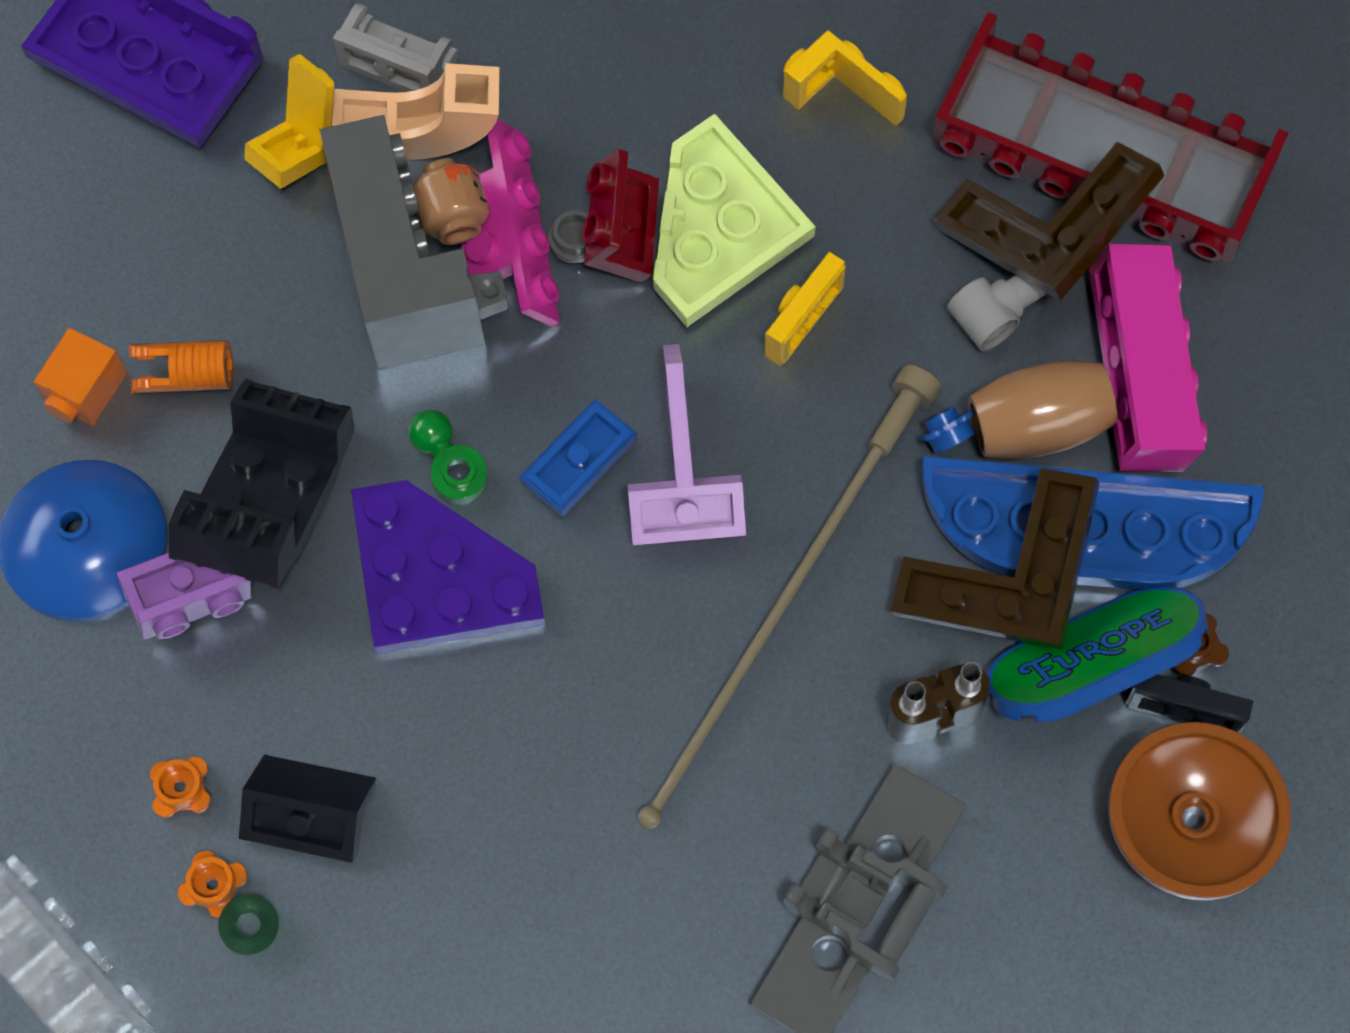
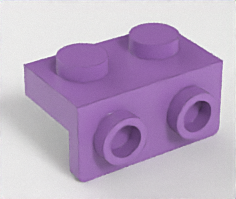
M169 553L117 572L118 582L143 640L153 636H157L158 639H168L177 636L190 627L189 622L210 614L213 618L228 616L244 606V601L251 599V581L229 573L223 574L218 570L204 566L198 567L196 564L182 560L169 559Z

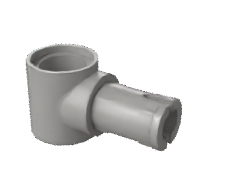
M1017 275L1007 281L998 279L992 284L982 277L970 282L955 294L950 300L947 310L981 351H988L1002 343L1016 330L1024 308L1048 293Z

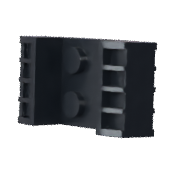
M245 379L230 402L233 433L201 494L184 490L169 522V559L193 563L198 567L204 566L218 570L223 574L229 573L243 577L248 581H258L278 589L292 562L298 560L338 477L342 458L355 427L350 406L338 405L320 398L301 395V393H294L275 386H267Z

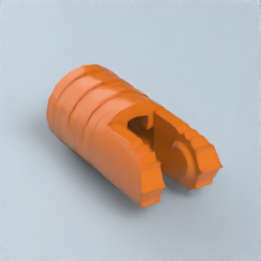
M228 340L129 344L130 358L155 360L157 357H168L169 378L140 376L137 379L131 380V394L230 390L232 388L234 361L232 348Z

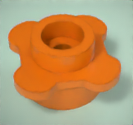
M193 756L187 761L182 759H174L167 762L160 761L152 767L150 778L153 781V789L157 795L152 803V808L158 816L170 818L175 812L191 810L198 814L204 812L209 807L211 797L205 791L204 777L208 773V766L202 758ZM178 783H185L184 791L177 792L175 790V786Z
M201 851L192 859V865L186 873L185 883H182L178 888V898L185 906L198 905L208 909L213 918H225L233 911L232 899L238 887L243 886L247 882V871L240 863L229 865L222 859L217 858L213 852ZM212 879L217 880L218 886L213 890L208 889V882Z

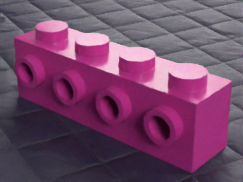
M1108 244L1089 268L1103 364L1112 385L1117 407V423L1113 425L1119 468L1120 471L1183 472L1205 450L1207 427L1205 421L1199 417L1196 398L1199 379L1196 369L1191 367L1188 350L1190 325L1188 319L1182 314L1179 296L1182 286L1181 272L1177 266H1174L1171 245Z

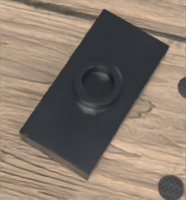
M1157 674L1130 687L1125 705L1130 709L1182 723H1209L1231 729L1240 734L1250 719L1254 701L1210 689L1211 685L1208 682L1196 677L1178 676L1176 679Z

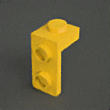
M829 30L807 50L804 48L798 49L784 66L783 98L797 110L801 109L835 77L893 125L897 126L904 119L907 94L901 83L890 73L878 71L865 60L857 46L847 40L841 41Z
M301 54L290 58L285 122L245 143L244 160L280 189L327 163L319 129L331 127L334 81L324 70L317 68Z

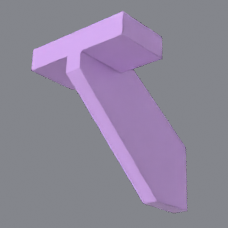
M663 345L675 480L627 484L633 545L746 536L741 475L693 479L680 345Z

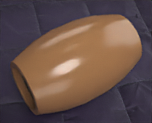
M1085 361L1043 363L1019 369L997 378L969 396V409L974 413L971 420L979 448L984 457L1026 459L1066 451L1090 441L1117 423V407L1114 392L1107 371L1102 363Z

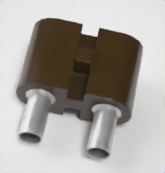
M970 662L939 671L937 679L935 675L902 684L896 688L891 697L886 720L889 734L900 743L913 744L935 737L937 730L941 734L974 723L981 716L990 689L989 677L978 664Z

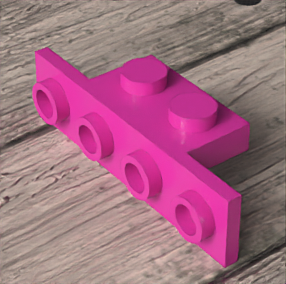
M497 119L493 129L487 134L493 168L479 174L490 207V214L487 221L481 225V233L469 241L460 243L461 249H464L469 275L500 272L502 279H505L514 274L521 313L553 327L560 324L557 308L559 291L551 276L547 256L550 245L541 225L538 209L541 201L540 193L533 182L529 162L531 147L526 136L520 130Z

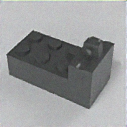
M384 115L319 129L362 315L378 370L485 345L480 320L508 309L507 295L500 272L469 275L463 248L430 256L424 229L421 228L417 216L419 208L400 133L389 135Z

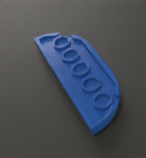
M923 456L922 461L924 495L932 517L949 542L970 560L986 569L1009 577H1015L1040 468L1096 477L1100 486L1077 585L1139 590L1150 587L1181 588L1200 582L1227 565L1244 546L1257 522L1264 496V486Z

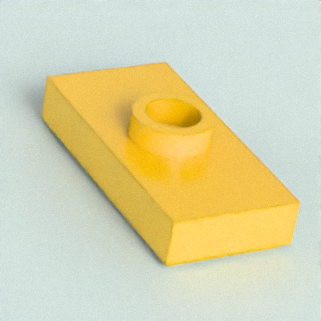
M828 252L802 287L795 284L789 289L778 309V312L781 314L765 333L766 358L779 366L787 362L844 288L846 269L844 260Z

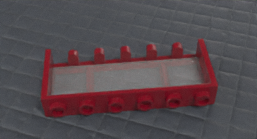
M987 12L935 117L933 142L940 144L946 152L956 157L965 158L970 156L987 163L996 173L1008 178L1021 177L1038 184L1045 193L1056 198H1070L1115 143L1119 142L1159 163L1165 175L1129 218L1128 222L1139 226L1145 234L1160 240L1171 239L1190 247L1196 255L1211 261L1223 260L1231 264L1279 159L1289 132L1278 129L1271 147L1241 136L1246 122L1244 118L1237 114L1227 113L1220 127L1191 116L1195 100L1185 93H1176L1170 106H1166L1141 96L1145 81L1135 73H1126L1120 86L1092 76L1095 61L1088 54L1076 53L1070 66L1043 56L1045 40L1038 34L1027 33L1021 46L994 36L997 15Z

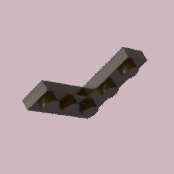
M1116 142L1048 224L969 179L965 180L933 220L941 232L1061 301L1165 175L1159 163Z
M1040 468L1015 577L903 556L890 612L896 617L1062 650L1100 486L1096 477Z

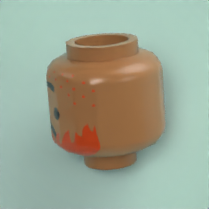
M450 158L439 159L426 165L423 169L424 174L413 184L419 208L417 216L425 234L439 239L445 245L459 244L475 238L481 233V225L487 221L490 214L485 191L475 168L466 164H455V161Z

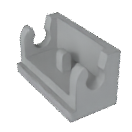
M356 3L340 30H337L333 36L340 66L405 92L415 91L433 84L442 76L445 63L455 64L459 57L458 50L451 47L453 40L442 36L435 44L374 20L372 15L367 14L368 7L360 3Z

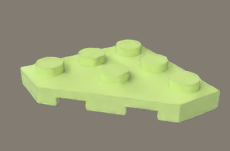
M713 114L672 143L658 253L653 275V289L686 327H689L815 237L816 226L716 114Z

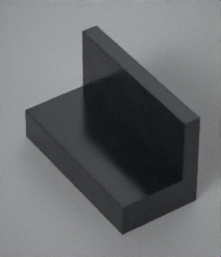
M264 755L242 789L239 839L353 863L359 851L363 810L376 787V778Z

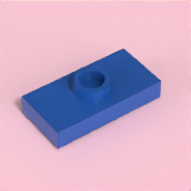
M595 399L519 476L520 482L563 518L637 441V432Z

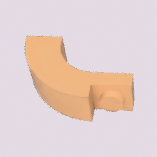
M445 63L444 72L436 82L425 88L409 92L391 93L334 89L331 127L384 115L389 135L400 133L407 160L434 158L460 151L480 141L493 129L499 116L500 67Z

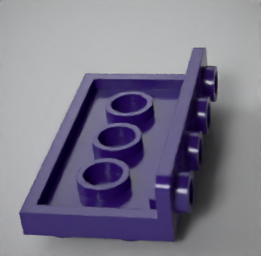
M55 0L21 45L27 58L198 148H201L264 60L255 29L237 16L227 18L213 11L204 0Z

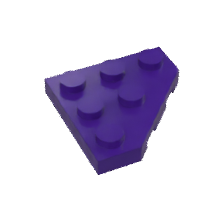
M407 480L351 489L372 640L376 655L545 625L537 572L533 563Z

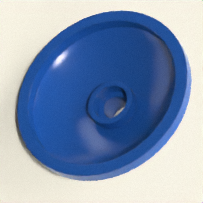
M71 461L40 473L15 495L7 507L0 524V566L6 581L17 596L29 607L43 615L58 620L91 621L123 610L129 605L118 582L117 572L157 558L167 552V520L157 496L137 474L118 464L107 461ZM79 519L83 521L82 526L76 532H65L67 524L72 520Z

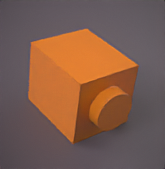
M68 328L33 383L45 401L43 407L50 414L67 423H72L76 418L93 427L128 372L116 350Z

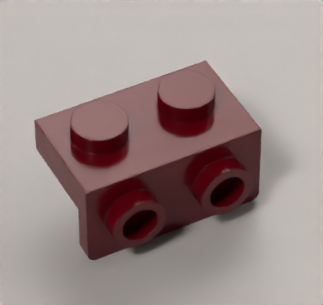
M617 148L603 160L595 163L587 178L586 189L590 194L589 215L582 229V240L586 243L584 265L641 283L652 275L660 178L628 168V151Z

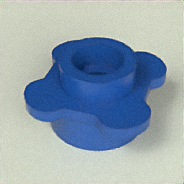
M951 406L927 419L925 424L929 430L918 438L920 442L929 441L935 454L946 451L975 434L968 420L974 416L972 410L968 412L965 410L958 414L955 406Z

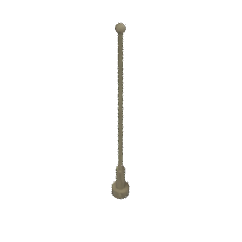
M905 365L895 379L892 388L898 397L868 444L872 450L653 802L639 811L638 820L644 828L653 829L660 824L662 818L661 809L880 456H888L917 408H931L942 390V386L926 370L914 365Z

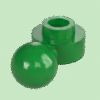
M436 410L419 412L412 418L409 424L408 437L415 449L425 454H432L435 458L431 466V479L436 493L443 500L452 504H467L476 500L485 490L488 480L487 467L483 457L478 451L469 446L452 445V425L443 413ZM456 464H463L470 470L467 477L462 480L452 479L448 472Z

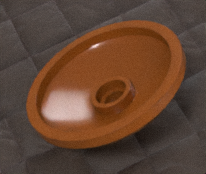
M1199 722L1175 724L1146 736L1128 752L1114 776L1109 794V821L1120 852L1129 865L1143 879L1160 890L1177 897L1192 900H1217L1237 895L1249 889L1264 878L1274 867L1286 846L1291 825L1290 800L1287 788L1277 767L1265 752L1251 740L1231 729L1214 724ZM1187 812L1197 814L1202 821V828H1188L1183 822V814Z

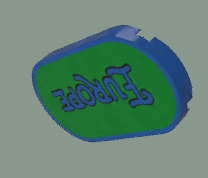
M1150 587L1126 593L1068 620L1062 650L1021 642L1005 651L992 663L987 672L990 682L989 696L992 705L1002 716L1021 722L1020 715H1034L1036 722H1051L1066 718L1193 656L1203 644L1201 636L1204 633H1208L1209 624L1204 605L1196 595L1189 591L1174 587Z

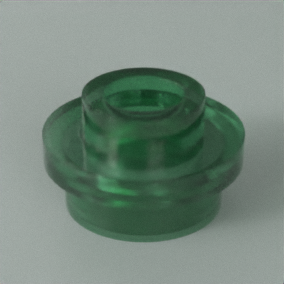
M243 895L231 900L222 910L218 922L219 934L225 946L234 953L245 956L256 955L268 949L276 939L279 929V920L274 907L267 900L256 895ZM247 915L257 917L261 923L259 931L250 937L241 935L237 930L239 920Z

